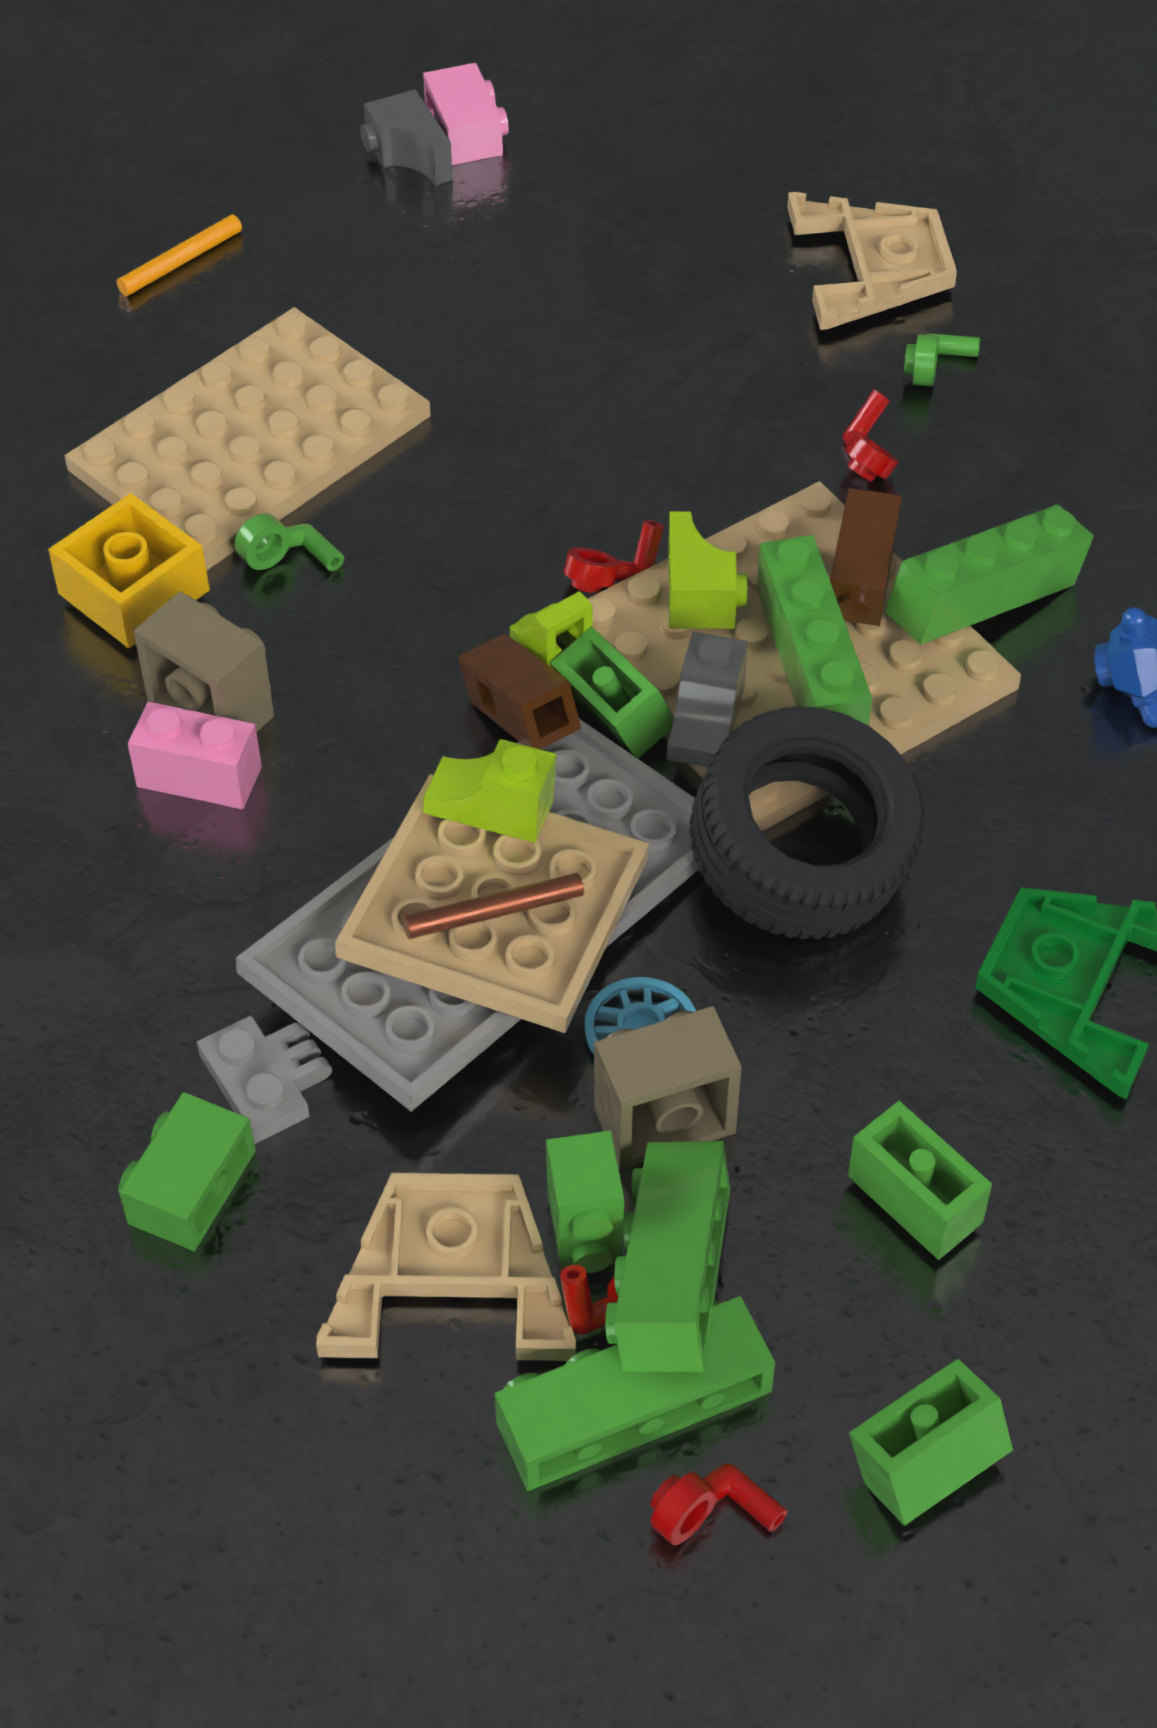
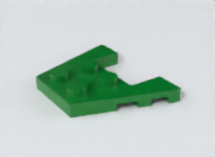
M1021 887L977 974L975 988L1116 1095L1127 1099L1145 1059L1149 1044L1090 1020L1126 942L1130 941L1157 952L1156 902L1133 900L1131 906L1097 903L1096 895Z

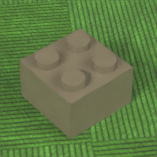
M180 591L133 630L148 702L254 723L256 732L274 717L264 642L250 629H241L223 618L208 603H199Z
M714 1006L695 1012H677L669 1016L665 1021L635 1030L629 1028L617 1030L605 1039L594 1042V1111L602 1130H611L619 1170L643 1163L648 1142L714 1141L736 1134L742 1066Z

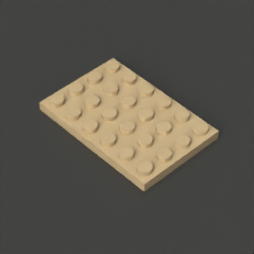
M293 307L64 456L67 470L112 505L129 493H132L203 546L206 570H208L236 551L235 539L245 521L264 513L271 514L278 520H281L429 418L430 401Z

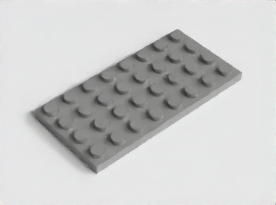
M579 719L580 730L540 749L557 754L554 802L549 812L650 843L648 860L607 944L609 946L699 870V864L695 861L694 851L691 849L692 838L689 832L691 826L689 822L695 798ZM392 838L237 956L236 969L237 974L412 1112L521 1019L336 957L335 941L390 846Z

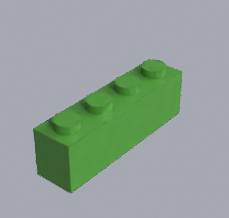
M1055 505L906 559L901 563L885 612L920 645L1075 585L1094 535L1082 526L1071 513L1059 505Z
M814 535L760 543L757 591L796 706L823 708L843 713L869 726L872 696Z
M724 1141L648 1142L643 1168H634L632 1199L635 1211L625 1212L623 1236L627 1254L626 1256H617L615 1289L619 1297L617 1303H608L605 1321L607 1341L609 1344H618L623 1372H704L730 1196V1182Z
M741 1296L723 1303L714 1300L704 1372H623L618 1344L602 1351L596 1348L587 1349L575 1354L564 1366L541 1375L537 1373L523 1374L511 1380L503 1390L496 1392V1423L528 1492L771 1393L775 1360Z

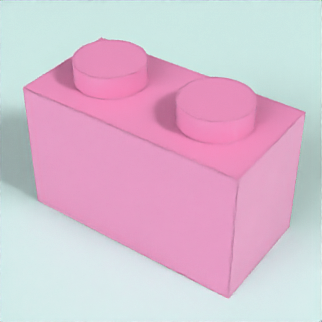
M471 63L423 73L425 104L451 142L452 165L503 155L502 136L508 135L509 132L506 112L503 107L496 106L492 82L483 79L477 64Z
M147 702L128 742L137 787L238 809H244L262 768L254 723Z

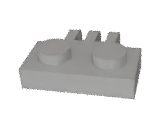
M249 1016L197 1041L201 1059L233 1111L250 1118L254 1144L310 1117L308 1104L300 1092L325 1080L332 1073V1067L325 1057H319L321 1050L314 1040H308L310 1034L299 1022L293 1023L265 1037L253 1017Z

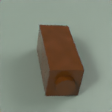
M848 488L830 582L844 621L880 626L896 542L902 495Z
M502 634L457 656L470 702L521 744L542 749L581 729L569 681L507 634Z

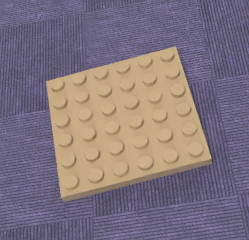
M819 481L705 539L711 545L721 550L736 551L737 574H747L746 607H736L735 629H669L668 558L588 598L593 605V628L658 689L673 716L675 715L681 670L692 631L748 641L745 687L733 731L738 726H741L743 722L752 720L753 717L759 714H765L766 711L778 710L784 707L792 708V706H796L757 591L760 543L814 535L830 580L845 505ZM893 552L880 626L851 623L845 621L872 696L869 726L889 741L901 755L1018 690L1021 674L971 626L920 645L885 612L902 560ZM671 730L663 736L667 741L669 740ZM689 764L703 779L708 767ZM800 781L772 782L753 791L749 795L753 820L761 832L830 793L823 788Z

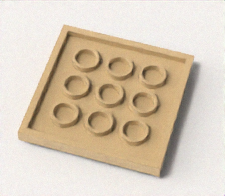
M429 774L335 941L336 957L566 1033L648 860L650 843L552 812L548 813L536 844L424 814L423 797L434 776ZM573 873H579L583 882L584 895L581 897L413 939H408L404 930V915Z

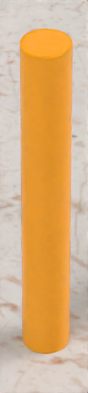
M231 214L118 278L116 282L120 292L127 297L242 231L240 220L234 214Z

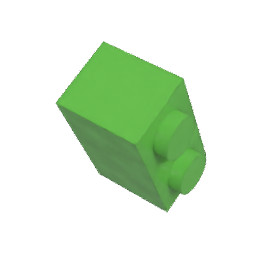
M593 627L589 628L550 662L554 670L569 681L573 698L627 752L637 759L671 730L674 716L658 689Z
M183 1092L170 1112L164 1111L157 1119L152 1130L151 1143L140 1160L132 1161L121 1177L119 1195L128 1224L195 1252L256 1152L250 1118Z
M896 1102L853 1137L848 1177L938 1260L983 1223L992 1183L902 1102Z
M611 1130L546 1139L547 1206L559 1272L569 1265L583 1266L587 1273L601 1271L611 1264H615L617 1256H623L624 1195Z
M956 1359L849 1432L864 1484L904 1526L1013 1451L1000 1397L959 1359Z

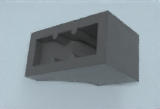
M416 90L364 103L365 124L360 126L361 138L365 149L368 152H374L383 168L390 166L411 168L426 175L435 185L453 181L451 142Z
M692 631L680 675L676 710L667 744V760L709 767L719 746L728 735L732 734L745 687L748 641Z

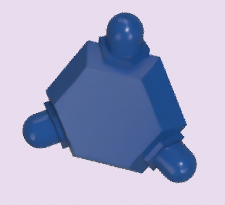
M1132 607L1123 613L1121 624L1110 632L1109 642L1096 645L1094 655L1096 674L1102 687L1114 686L1122 694L1131 697L1134 707L1139 709L1143 722L1148 727L1157 728V619L1146 615L1140 608Z

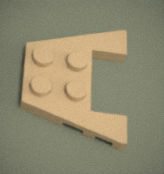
M788 193L787 209L794 235L843 231L858 282L813 286L812 302L820 330L830 329L955 287L957 270L937 209L876 202L875 209L849 206L847 198L830 196L829 204L806 201L807 193Z
M391 1173L361 1238V1249L350 1273L345 1274L336 1293L337 1302L327 1324H322L316 1341L318 1357L378 1358L382 1297L517 1298L516 1360L568 1361L576 1354V1339L572 1327L568 1325L561 1304V1296L555 1278L552 1277L543 1252L542 1240L519 1175Z

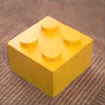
M129 493L48 549L58 594L127 648L136 644L133 630L178 592L181 591L197 600L210 591L203 546L132 493Z

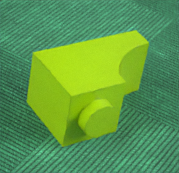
M669 511V629H735L736 607H746L747 574H737L736 551H724L707 542L695 528L691 512Z
M579 591L557 604L553 603L536 613L522 617L517 623L509 626L510 637L554 670L550 662L589 628L593 627V605Z
M500 739L495 751L481 758L455 759L442 756L423 797V813L536 844L554 802L557 754Z

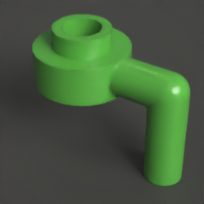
M918 334L917 344H907L904 374L913 375V385L933 387L938 354L978 357L980 337Z
M267 513L256 515L245 521L235 539L237 554L251 568L256 570H264L274 566L285 556L289 548L302 545L329 571L337 570L344 562V555L312 525L299 524L285 527L275 516Z

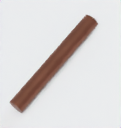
M573 873L404 915L403 926L407 938L413 939L581 897L584 895V886L579 873Z

